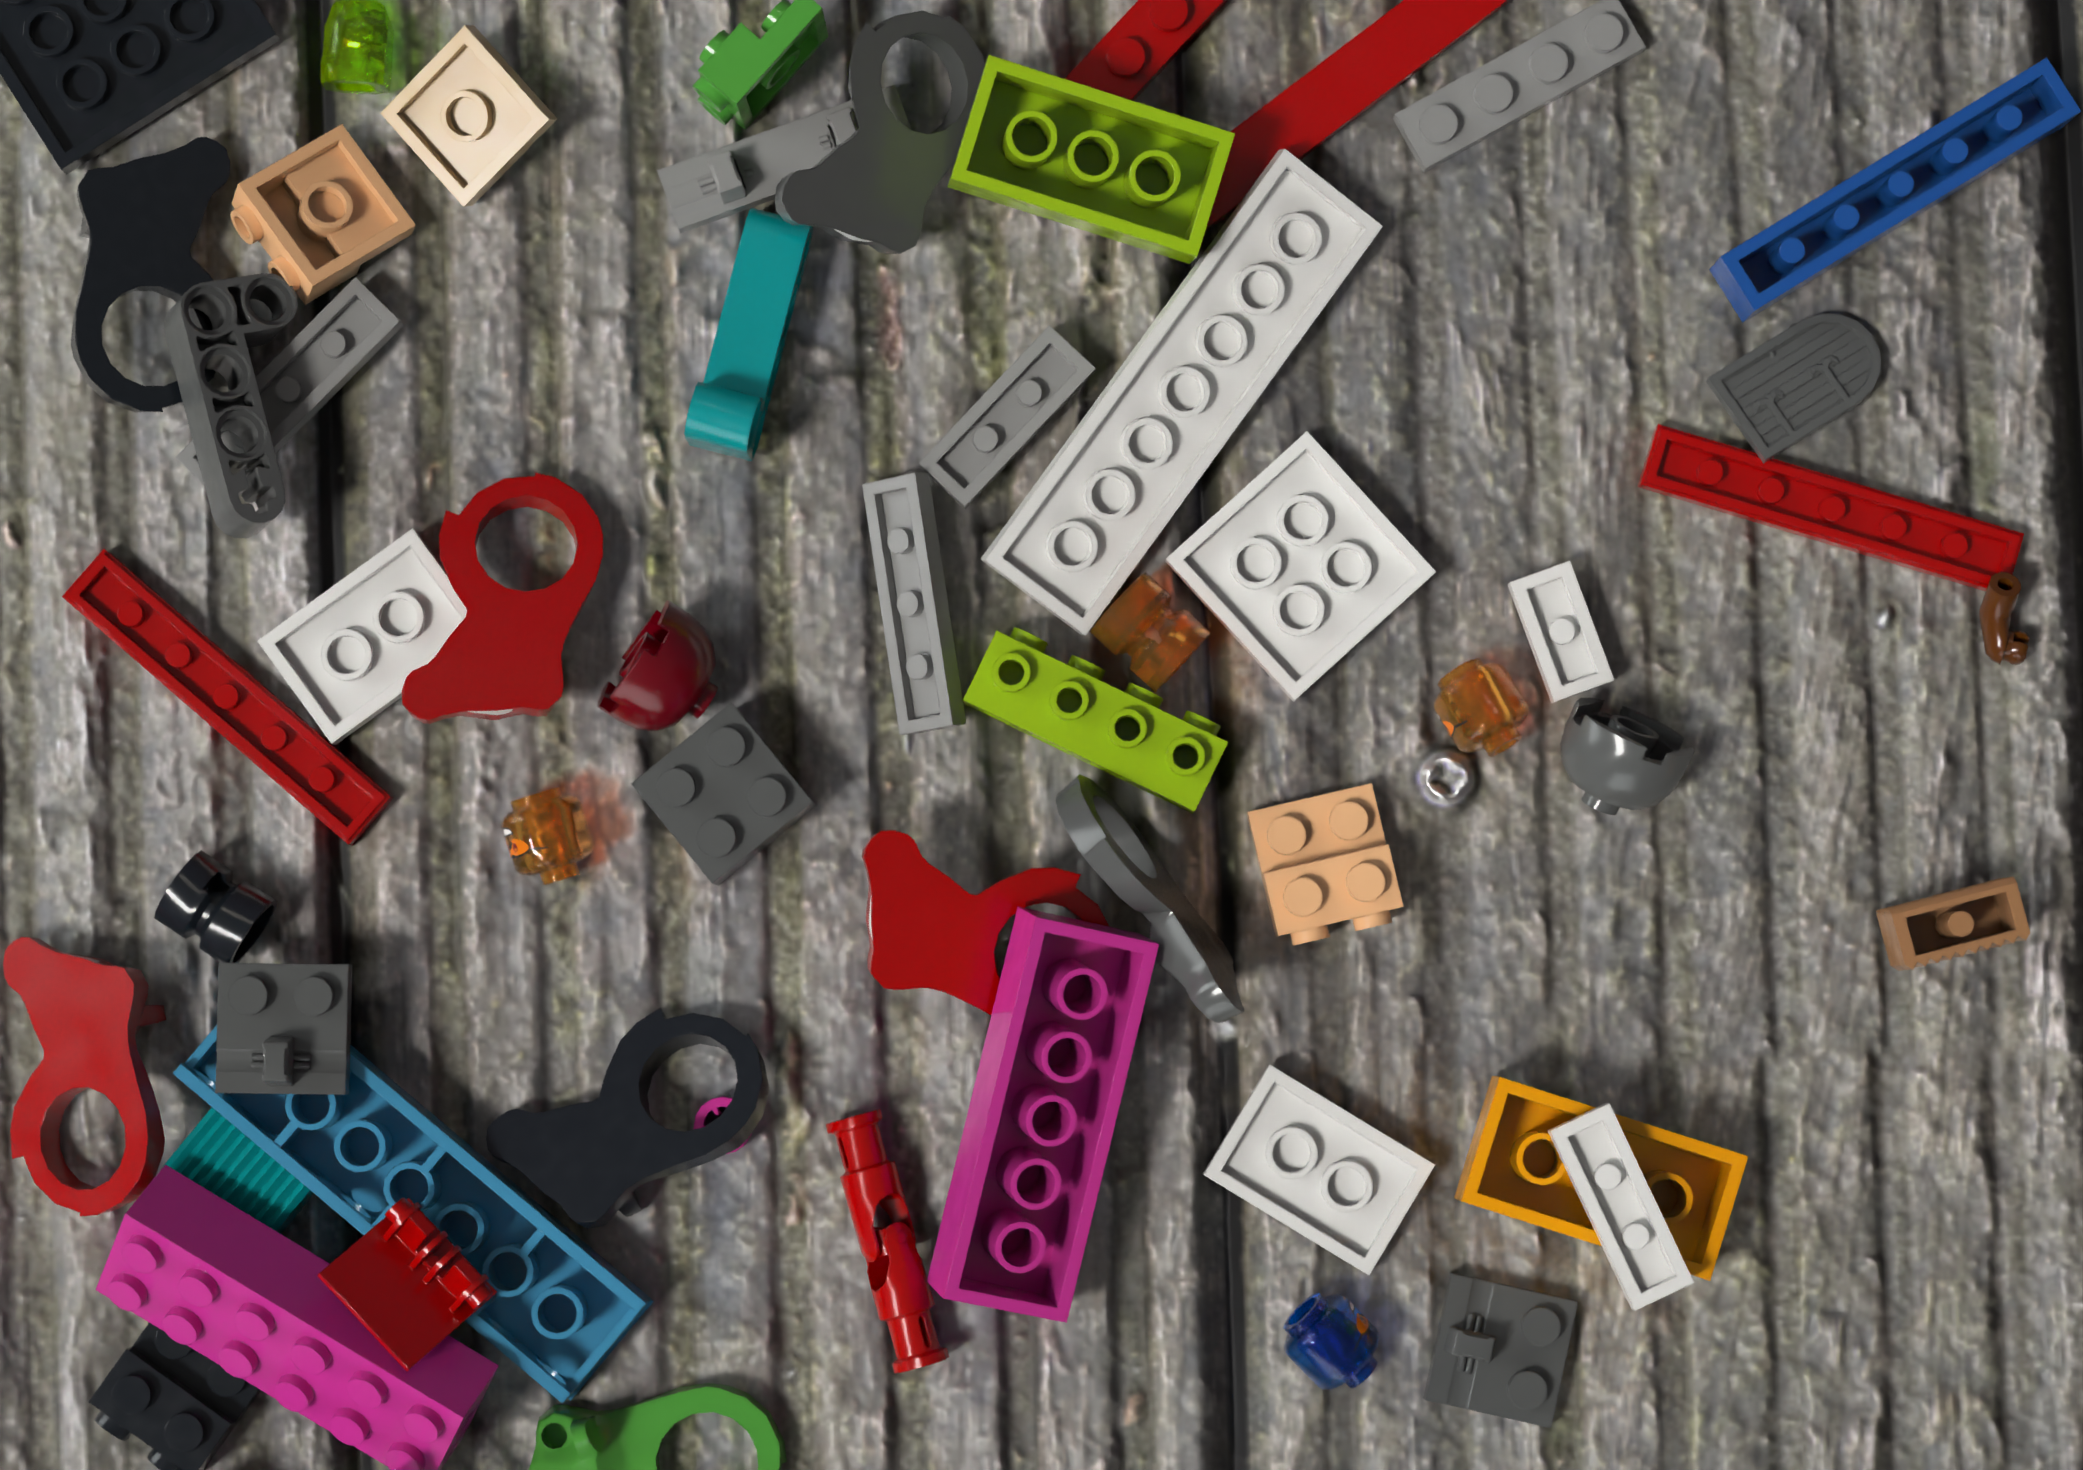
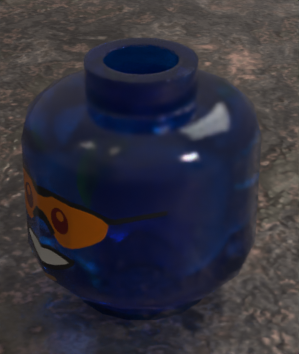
M1320 1293L1311 1295L1290 1314L1284 1323L1283 1329L1288 1333L1284 1343L1286 1355L1323 1390L1335 1389L1345 1383L1349 1388H1355L1372 1374L1378 1364V1361L1373 1357L1379 1344L1377 1328L1341 1294H1332L1323 1297Z

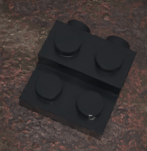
M148 1323L133 1346L127 1348L91 1397L89 1403L100 1410L95 1421L108 1433L123 1441H127L131 1434H133L153 1448L147 1458L158 1469L205 1470L261 1390L241 1378L228 1374L219 1364L189 1346L175 1342L164 1331Z

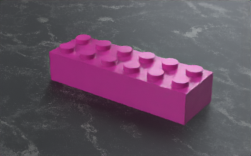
M1017 907L927 1278V1283L943 1299L1067 1323L1159 944L1132 931Z
M166 1164L125 1213L96 1287V1291L108 1297L119 1308L133 1312L164 1331L175 1342L189 1346L219 1364L228 1374L247 1381L275 1398L286 1409L300 1413L331 1432L342 1443L358 1448L386 1465L390 1470H441L464 1437L499 1365L448 1335L407 1372L317 1276L330 1263Z

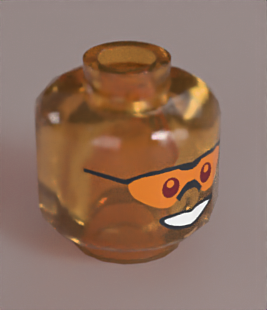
M1475 658L1456 667L1437 683L1440 693L1434 701L1435 713L1460 751L1474 753L1485 749L1489 757H1494L1520 741L1522 735L1517 728L1528 717L1529 706L1503 665L1498 663L1484 664L1480 658Z
M558 786L511 801L510 804L513 811L506 814L502 819L501 829L516 872L524 876L540 874L543 885L580 874L576 862L588 857L594 849V842L580 800L573 795H562Z

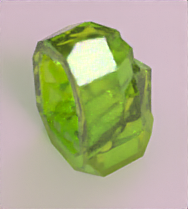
M336 0L333 3L324 27L323 56L321 60V84L326 90L349 94L390 93L394 30L385 6L378 0Z

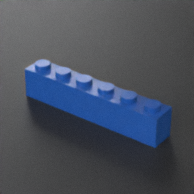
M2046 57L1725 253L1709 270L1743 323L2061 129L2078 115L2081 110Z

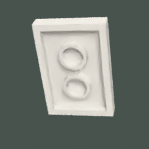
M412 528L257 642L330 743L337 745L402 697V688L406 677L413 670L428 664L437 655L448 637L466 617L467 609L454 591L446 571L417 531Z
M1268 1064L1203 1172V1175L1367 1275H1370L1435 1164Z

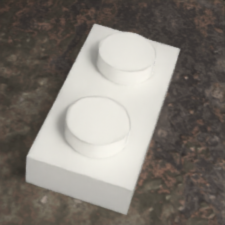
M1570 561L1517 579L1508 584L1551 703L1614 681Z

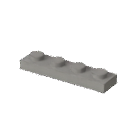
M1600 0L1395 113L1393 121L1422 172L1425 173L1641 54L1646 46L1620 1Z
M356 277L255 377L275 454L404 326ZM221 430V439L224 445L233 452L244 453V445L241 438L229 430ZM192 440L175 458L204 485ZM248 470L245 471L246 477L250 474Z
M914 472L862 484L899 734L914 735L966 725L929 473Z

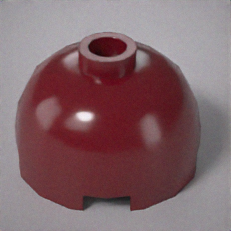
M666 601L661 612L656 610L621 657L625 660L619 671V675L623 678L617 686L610 682L605 684L598 699L597 707L630 727L646 731H659L673 727L687 713L698 719L707 709L718 690V686L710 682L716 665L714 643L706 629L689 613L671 601Z

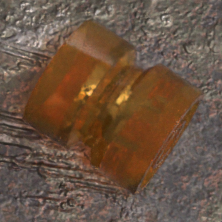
M1144 572L1102 615L1090 630V633L1115 656L1128 654L1131 657L1130 670L1156 693L1192 656L1211 632L1187 609L1172 610L1169 607L1171 595L1148 573ZM1152 627L1158 631L1162 639L1160 644L1145 636Z

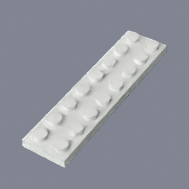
M1286 149L1278 150L981 557V560L1079 634L1086 636L1383 226Z

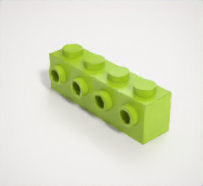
M1014 627L1010 636L996 630L963 698L965 705L1191 814L1195 812L1228 744L1227 741L1217 737L1221 728L1220 725L1186 710L1182 719L1177 718L1159 709L1163 701L1162 697L1129 682L1125 692L1102 681L1105 670L1080 657L1071 655L1068 663L1065 664L1044 654L1048 643L1024 630Z

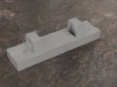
M895 84L883 88L885 103L894 117L911 130ZM852 101L841 103L657 170L680 234L775 200L776 187L783 177L797 170L814 167L830 151L836 148L828 127H831L834 132L837 146L859 129ZM734 161L737 162L738 168L740 170L746 188H744L742 180L736 170Z

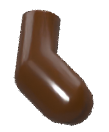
M2005 572L1996 573L1991 577L1979 609L1985 654L1999 665L2001 661H2006L2012 665H2019L2025 660L2028 650L2027 644L2030 638L2025 631L2009 630L2011 616L2021 590V583L2017 577Z

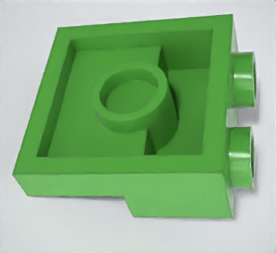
M782 0L773 8L762 23L761 29L766 33L761 38H758L741 22L731 34H728L725 30L720 31L707 44L699 57L704 64L699 68L700 78L693 84L692 88L700 95L697 101L722 124L726 125L733 118L746 130L828 38L823 9L814 0H794L792 4L788 0Z

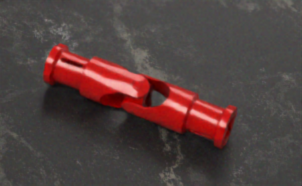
M876 1109L825 1125L828 1134H833L836 1137L845 1173L840 1177L861 1252L867 1261V1274L878 1316L881 1321L887 1322L897 1357L892 1363L894 1373H901L949 1358L948 1349L941 1347L938 1341L930 1309L935 1305L930 1285L927 1283V1274L922 1258L918 1254L915 1245V1232L895 1161L888 1160L878 1125V1122L883 1118L881 1109ZM878 1204L887 1212L892 1221V1224L884 1228L874 1227V1216Z

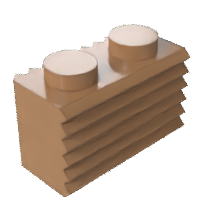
M2014 876L1999 878L1877 910V919L1890 966L1898 971L1913 970L1915 967H1926L1927 964L1951 960L1953 957H1964L1965 954H1976L1977 951H1986L1989 948L2014 944L2015 941H2026L2031 933Z

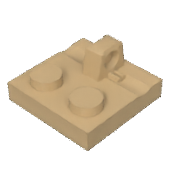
M464 25L380 113L463 207L473 206L557 120L556 116L474 25Z

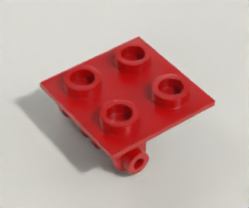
M403 1197L385 1213L386 1217L330 1263L317 1276L408 1372L492 1298L497 1291L487 1282L489 1277L485 1273L481 1275L461 1254L463 1249L459 1245L454 1246L447 1239L449 1234L445 1230L440 1232L424 1215L419 1202L414 1204L409 1198Z

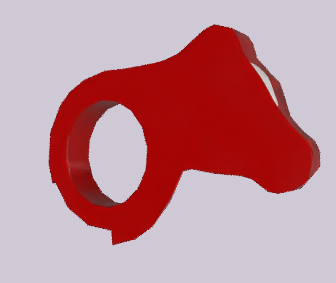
M535 472V476L504 478L477 492L459 515L447 510L445 512L439 533L440 560L454 591L466 607L467 613L466 617L448 637L437 655L428 664L413 670L405 679L402 688V705L413 718L422 723L431 724L457 716L487 720H500L520 714L536 717L547 716L562 697L564 686L561 654L564 642L579 616L600 570L603 558V533L599 518L581 493L556 477ZM529 507L547 511L562 521L574 538L576 554L574 563L562 579L545 589L525 592L506 588L489 577L478 561L476 546L480 533L491 519L507 510Z
M896 830L879 831L870 837L863 848L862 859L869 882L866 923L870 948L867 964L871 975L885 989H934L952 995L991 1015L1000 977L996 972L994 950L999 932L1009 918L1016 914L1018 906L1025 908L1031 905L1050 903L1063 906L1077 920L1109 926L1098 904L1076 888L1081 876L1078 873L1055 867L1031 868L1003 879L978 895L968 893L949 876L929 864L922 857L915 840L908 834Z

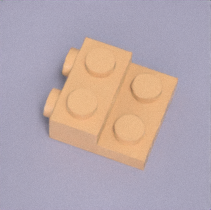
M343 124L240 182L237 185L231 203L235 210L231 211V220L240 237L250 245L257 241L260 242L272 259V261L268 262L269 273L284 278L289 287H293L305 305L357 275L361 264L412 235L416 226Z
M1372 783L1247 812L1276 937L1290 934L1292 945L1295 946L1329 938L1330 934L1327 925L1352 919L1355 931L1393 923L1390 910L1404 907L1389 844H1386Z

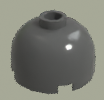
M1597 698L1578 699L1566 722L1560 745L1561 761L1570 780L1578 788L1585 791L1582 801L1597 811L1616 815L1619 808L1642 810L1656 806L1669 796L1686 772L1695 752L1693 747L1679 750L1684 741L1680 734L1636 710L1622 706L1620 715H1610L1600 712L1605 700Z

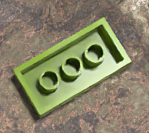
M989 55L981 75L947 187L1190 264L1198 256L1235 133Z

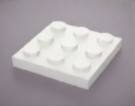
M1308 431L1165 560L1293 702L1436 573L1431 565Z

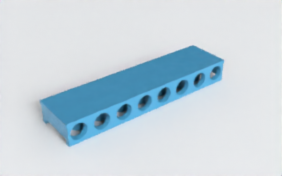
M217 1025L187 1061L180 1064L173 1072L178 1079L361 1234L365 1235L386 1217L385 1213L401 1198H409L414 1204L419 1202L424 1215L440 1232L445 1230L449 1234L447 1239L454 1246L459 1245L463 1249L461 1254L481 1275L485 1273L489 1277L487 1282L497 1291L492 1298L465 1322L561 1403L567 1399L571 1401L654 1302L647 1294L352 1045H350V1089L347 1095L215 1093Z

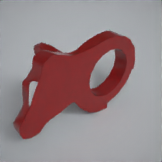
M20 937L5 949L3 960L4 976L8 985L21 996L25 1003L33 1028L44 1050V1058L29 1077L14 1106L10 1127L12 1159L24 1157L34 1183L57 1205L80 1212V1216L99 1215L117 1210L138 1199L155 1178L164 1153L165 1136L160 1110L150 1079L138 1053L135 1039L139 1029L166 1020L164 1005H145L149 985L139 969L116 966L101 958L62 952L38 938ZM88 1088L107 1096L117 1107L125 1126L126 1147L121 1164L109 1181L98 1187H93L80 1181L67 1167L60 1149L59 1128L64 1111L77 1094Z

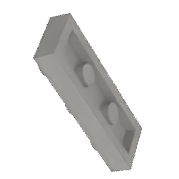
M1049 325L919 462V467L926 473H929V476L966 509L1096 372V368Z

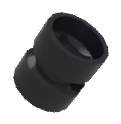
M201 850L184 865L160 900L154 918L185 939L194 935L199 936V949L220 963H239L266 928L273 916L278 901L247 880L237 885L232 882L233 871Z

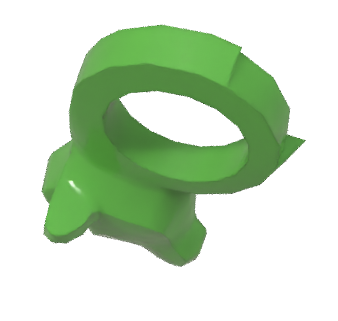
M703 1383L681 1386L655 1397L612 1410L595 1411L565 1404L553 1405L539 1417L536 1428V1446L529 1470H660L659 1452L665 1435L673 1425L692 1414L709 1412L730 1417L748 1431L757 1449L758 1470H781L782 1464L787 1462L784 1439L771 1413L747 1392L730 1385Z

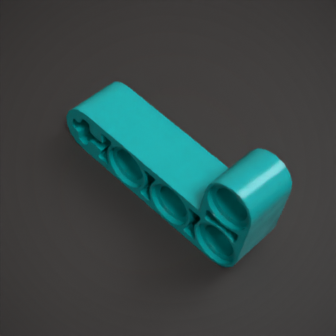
M755 208L749 210L704 381L697 383L690 402L684 432L685 439L690 446L753 461L762 434L813 235V226L791 225L785 222L779 214Z

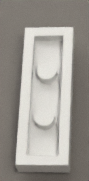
M1610 1103L1602 1104L1547 1130L1631 1309L1636 1311L1693 1284L1694 1281Z

